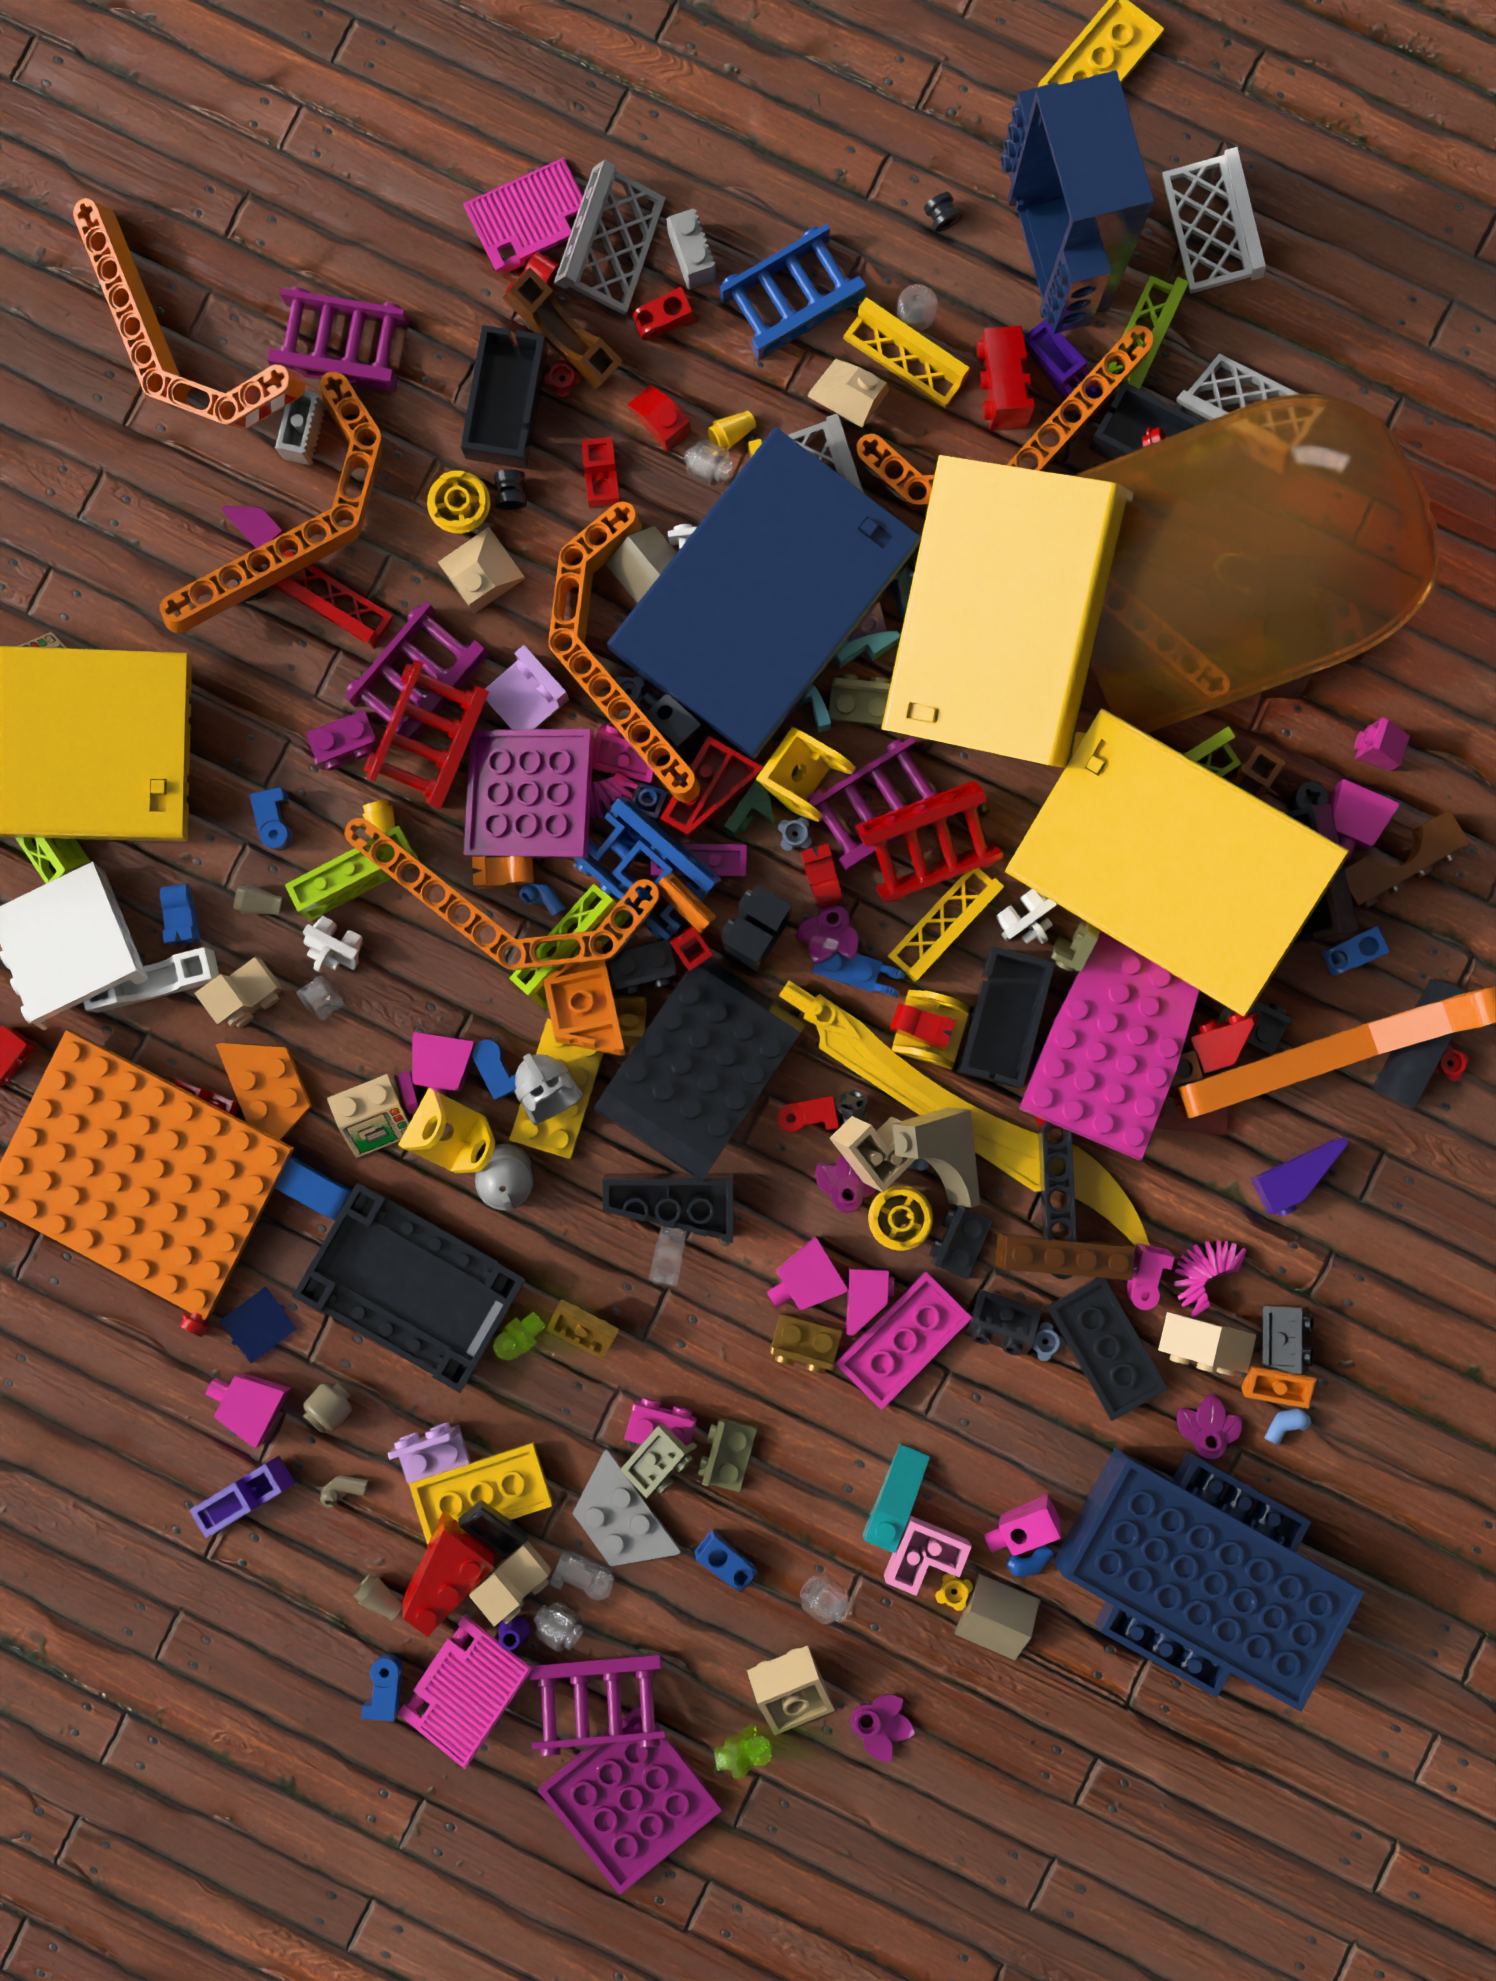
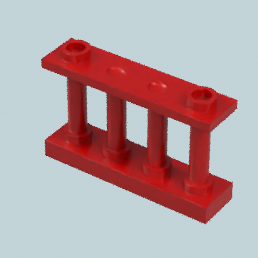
M414 660L412 665H406L402 673L400 682L405 684L376 755L370 753L364 771L368 772L366 779L375 782L379 773L424 792L423 795L427 797L425 803L441 810L489 691L473 686L471 691L467 689L464 692L420 673L424 663ZM416 684L460 703V707L463 708L460 719L451 721L409 703L408 700L414 685ZM404 714L448 733L447 736L451 738L447 750L443 748L441 751L397 733L396 729L402 715ZM390 744L435 762V766L439 767L435 779L430 778L427 780L383 762Z
M975 780L855 825L858 836L865 847L873 846L875 848L885 879V883L875 887L884 903L900 901L910 893L973 869L990 867L995 861L1003 858L1002 852L994 842L986 843L976 808L979 804L987 802L984 790ZM964 812L975 849L957 855L946 820L950 815ZM932 823L935 826L945 860L927 866L916 831L919 827ZM901 834L905 837L915 871L897 878L886 842L888 839Z

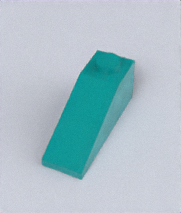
M899 1444L862 1533L864 1541L895 1554L907 1525L930 1456Z

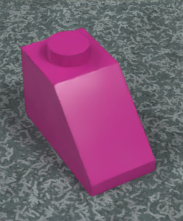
M848 1268L847 1335L856 1334L887 1305L888 1296H894V1277H889L887 1269Z

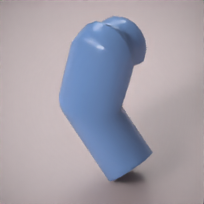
M1297 1408L1281 1411L1276 1414L1264 1438L1279 1446L1286 1431L1297 1429L1303 1431L1308 1429L1311 1425V1418L1304 1410Z

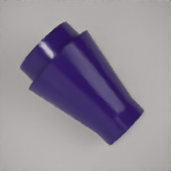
M516 1615L507 1624L503 1620L498 1627L501 1646L506 1650H513L523 1646L528 1641L530 1626L523 1617ZM508 1633H511L515 1635L516 1638L511 1639L507 1635Z

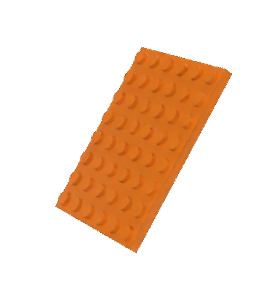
M66 1030L0 1162V1211L192 1314L196 1312L202 1315V1319L206 1320L210 1318L294 1147L77 1032Z

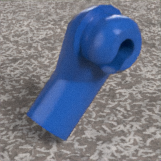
M528 883L519 891V898L522 902L526 904H544L553 917L566 909L551 886L547 884Z
M1042 1545L1028 1558L1011 1555L1006 1561V1567L1011 1570L1013 1576L1018 1578L1034 1576L1040 1573L1055 1553L1048 1546Z

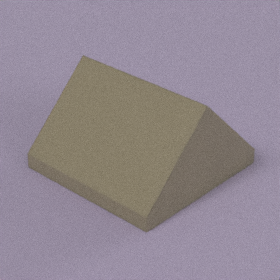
M653 526L629 535L606 563V566L638 604L677 552L659 530Z
M979 1573L954 1634L1015 1660L1032 1637L1040 1599Z

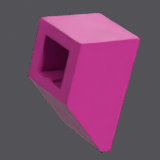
M1382 717L1374 724H1370L1364 731L1361 730L1354 744V749L1358 750L1355 759L1392 771L1401 765L1410 735L1389 719Z

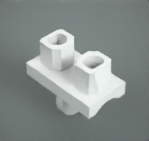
M1031 889L1020 898L1030 912L1022 919L1011 905L996 915L1004 930L1001 935L1006 942L1027 926L1030 931L1022 936L1026 944L1035 938L1041 944L1048 941L1045 931L1053 926L1048 918L1039 924L1036 920L1057 904L1050 899L1046 900L1042 894Z
M324 916L313 926L307 924L303 930L305 935L304 944L310 947L307 956L316 960L313 969L319 973L326 966L336 970L341 963L354 970L359 963L358 953L363 943L362 936L353 931H347L341 941L333 938L332 935L337 929V924Z

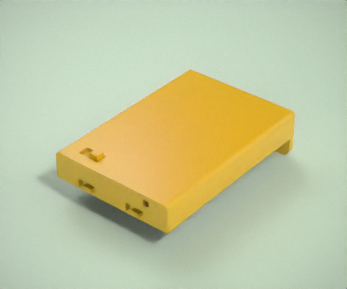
M939 455L881 729L1018 758L1023 761L1066 768L1126 501L1132 502L1134 493L1122 485L1113 482Z
M0 646V837L188 842L189 804L187 803V796H189V783H187V776H189L191 730V725L189 724V717H191L189 697H191L192 658L189 654L179 652Z
M1102 708L1009 862L1005 872L1244 1017L1250 1012L1351 851Z

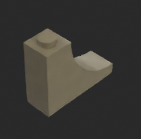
M944 1108L892 1124L895 1156L914 1159L922 1158L931 1164L944 1184L948 1204L970 1208L980 1205L971 1110Z

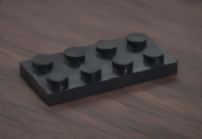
M1096 1277L1046 1306L1111 1421L1168 1390L1105 1278Z

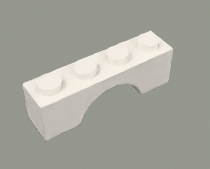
M203 947L175 954L167 960L144 966L148 980L138 985L131 980H127L84 1001L86 1011L99 1013L204 986L219 975L214 951Z

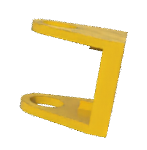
M792 727L756 780L790 811L819 822L823 815L809 804L806 798L814 792L830 768L853 774L856 767L835 750ZM798 765V771L792 777V771L794 767Z
M908 990L904 1004L941 1017L946 1016L956 1020L947 1048L944 1051L898 1033L895 1034L891 1050L900 1055L953 1069L970 1007L958 999L939 993Z
M429 1088L398 1145L451 1172L470 1173L479 1172L488 1164L494 1152L495 1139L486 1116ZM446 1123H448L449 1132L445 1137L441 1138L445 1130ZM486 1143L482 1157L476 1162L478 1151Z

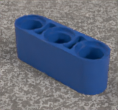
M290 1156L274 1186L275 1189L334 1221L352 1193L351 1189Z

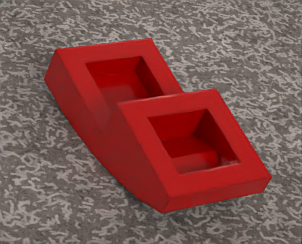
M612 437L581 440L589 508L611 506L620 502Z

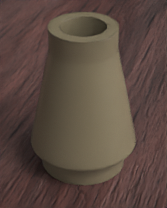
M249 883L246 886L238 885L233 909L240 910L241 914L279 915L283 897L276 896Z
M370 1574L367 1575L353 1594L358 1600L357 1604L379 1613L391 1621L403 1607V1604L397 1600L378 1576L374 1578Z

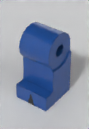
M278 787L249 794L262 843L276 851L287 849L293 840L291 830L285 825L281 808L282 804L289 803L287 791Z
M184 883L161 887L160 901L165 930H162L164 943L175 946L200 942L196 905H194L190 885Z
M1375 926L1321 954L1331 975L1335 976L1353 967L1356 968L1390 951L1378 926Z
M491 1040L478 1042L473 1049L474 1062L493 1099L498 1101L515 1092V1075L511 1077L503 1062V1050L498 1043Z
M713 1529L694 1551L696 1561L739 1592H743L759 1572L747 1558L739 1554L734 1547L727 1543Z
M383 1654L371 1666L370 1678L374 1683L372 1699H367L362 1705L361 1719L394 1722L398 1717L403 1666L400 1658L395 1654Z

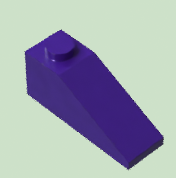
M1335 1138L1250 1178L1266 1212L1270 1214L1278 1213L1279 1217L1297 1210L1295 1204L1305 1200L1347 1146L1346 1138Z

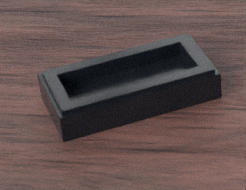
M482 1499L458 1518V1525L461 1529L504 1559L528 1540L527 1531Z

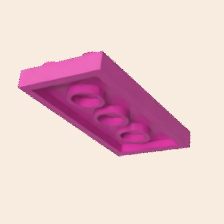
M925 1271L835 1364L882 1410L972 1317Z

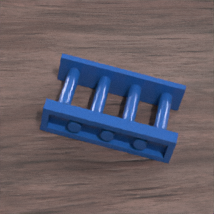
M827 223L819 228L815 226L808 229L801 239L740 275H730L719 286L722 303L724 304L734 298L755 331L754 338L752 339V351L758 361L865 298L866 285L860 275L853 280L850 278L846 279L825 244L829 242L830 227ZM812 251L816 253L835 284L834 291L825 296L818 293L798 261ZM785 267H788L809 301L808 306L798 312L797 310H792L771 276ZM760 282L782 316L781 322L773 327L765 325L745 293L746 290Z

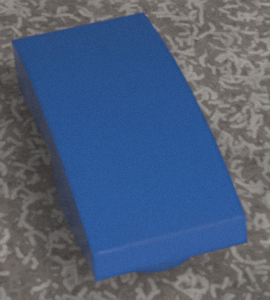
M637 782L638 787L637 789L635 788L634 796L631 800L658 823L667 797V791ZM629 826L619 840L631 850L644 837ZM641 851L640 854L646 856V854L643 851Z

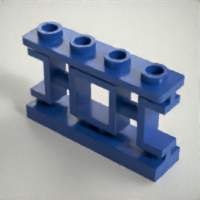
M627 796L618 798L612 805V810L604 817L616 829L599 848L591 840H588V858H573L577 861L576 866L582 873L587 876L593 875L601 883L600 888L611 897L616 896L620 900L636 882L626 870L641 851L664 870L655 880L654 884L656 886L664 876L672 874L678 867L691 879L685 886L703 901L722 880ZM629 826L644 837L631 850L619 840ZM610 849L622 859V862L613 873L598 862L605 857ZM640 888L637 891L640 897L635 905L631 900L626 905L633 907L637 914L641 915L643 910H640L638 906L643 900L650 901L652 899L650 894L652 889L642 890ZM670 904L660 915L652 910L644 920L648 924L647 929L658 939L664 938L665 940L673 938L684 925V922L673 913L676 909Z

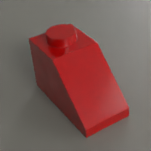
M652 385L627 404V407L667 453L691 434L690 420L670 397Z

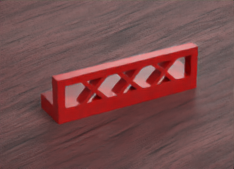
M287 550L283 556L292 557L295 554ZM312 565L301 569L303 578L292 580L286 577L272 585L373 649L394 619L393 615ZM306 570L314 576L307 577ZM323 580L327 583L329 595L319 597L311 592L309 583ZM333 587L339 590L340 592L334 593ZM348 596L354 601L355 611L345 613L337 608L335 599ZM359 603L366 607V609L360 610ZM376 613L383 619L374 631L363 624L362 615Z

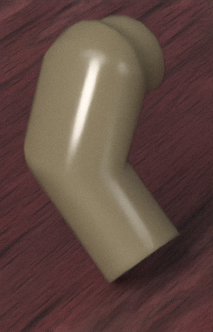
M339 1475L323 1487L320 1502L323 1506L332 1508L348 1493L365 1496L368 1480Z

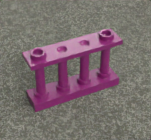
M292 287L291 290L280 289L281 298L285 305L291 307L283 347H280L279 350L269 349L267 362L270 366L282 365L299 372L303 377L319 380L328 372H337L343 374L350 385L396 392L398 380L393 369H390L388 366L395 325L408 327L409 324L406 312L401 306L390 302L378 305L313 294L300 287ZM304 309L321 312L315 349L310 355L299 354L296 351ZM334 314L352 317L345 357L341 358V361L329 359L326 356ZM365 320L383 322L376 361L371 366L360 364L357 361Z
M425 601L422 606L417 605L408 615L407 619L409 621L362 677H356L352 680L346 689L347 694L344 698L354 707L362 700L389 722L394 710L372 693L370 689L383 676L398 690L402 691L405 683L400 682L401 675L390 667L402 652L413 661L423 662L422 668L433 678L457 689H460L487 658L488 654L485 648L475 640L470 646L468 644L464 646L433 621L431 617L435 614V610L428 601ZM422 628L456 655L457 662L450 670L447 668L445 670L442 669L411 643ZM415 686L409 698L416 706L437 715L450 701V699L432 691L430 694H423ZM401 717L396 732L417 740L429 725L411 717Z
M902 737L895 740L886 747L888 752L827 791L824 792L820 788L806 798L808 803L823 815L822 818L842 847L841 853L843 856L839 858L838 863L845 873L874 855L876 851L873 846L865 847L863 843L859 845L857 841H852L828 804V801L844 792L863 822L875 818L854 786L870 775L893 811L904 807L905 804L881 769L896 758L923 799L939 794L937 790H932L908 753L915 744L913 737L906 741ZM900 834L888 839L886 842L887 846L904 835Z
M660 1655L530 1666L533 1669L529 1674V1680L538 1681V1687H541L544 1742L532 1743V1750H541V1756L561 1755V1748L636 1741H640V1748L660 1746L659 1739H667V1732L655 1731L652 1678L655 1677V1671L663 1670L662 1657ZM636 1673V1679H639L642 1733L623 1735L620 1680H623V1674ZM603 1675V1682H607L609 1736L590 1738L587 1683H590L591 1676ZM570 1678V1683L574 1684L577 1739L557 1741L554 1686H558L557 1679Z

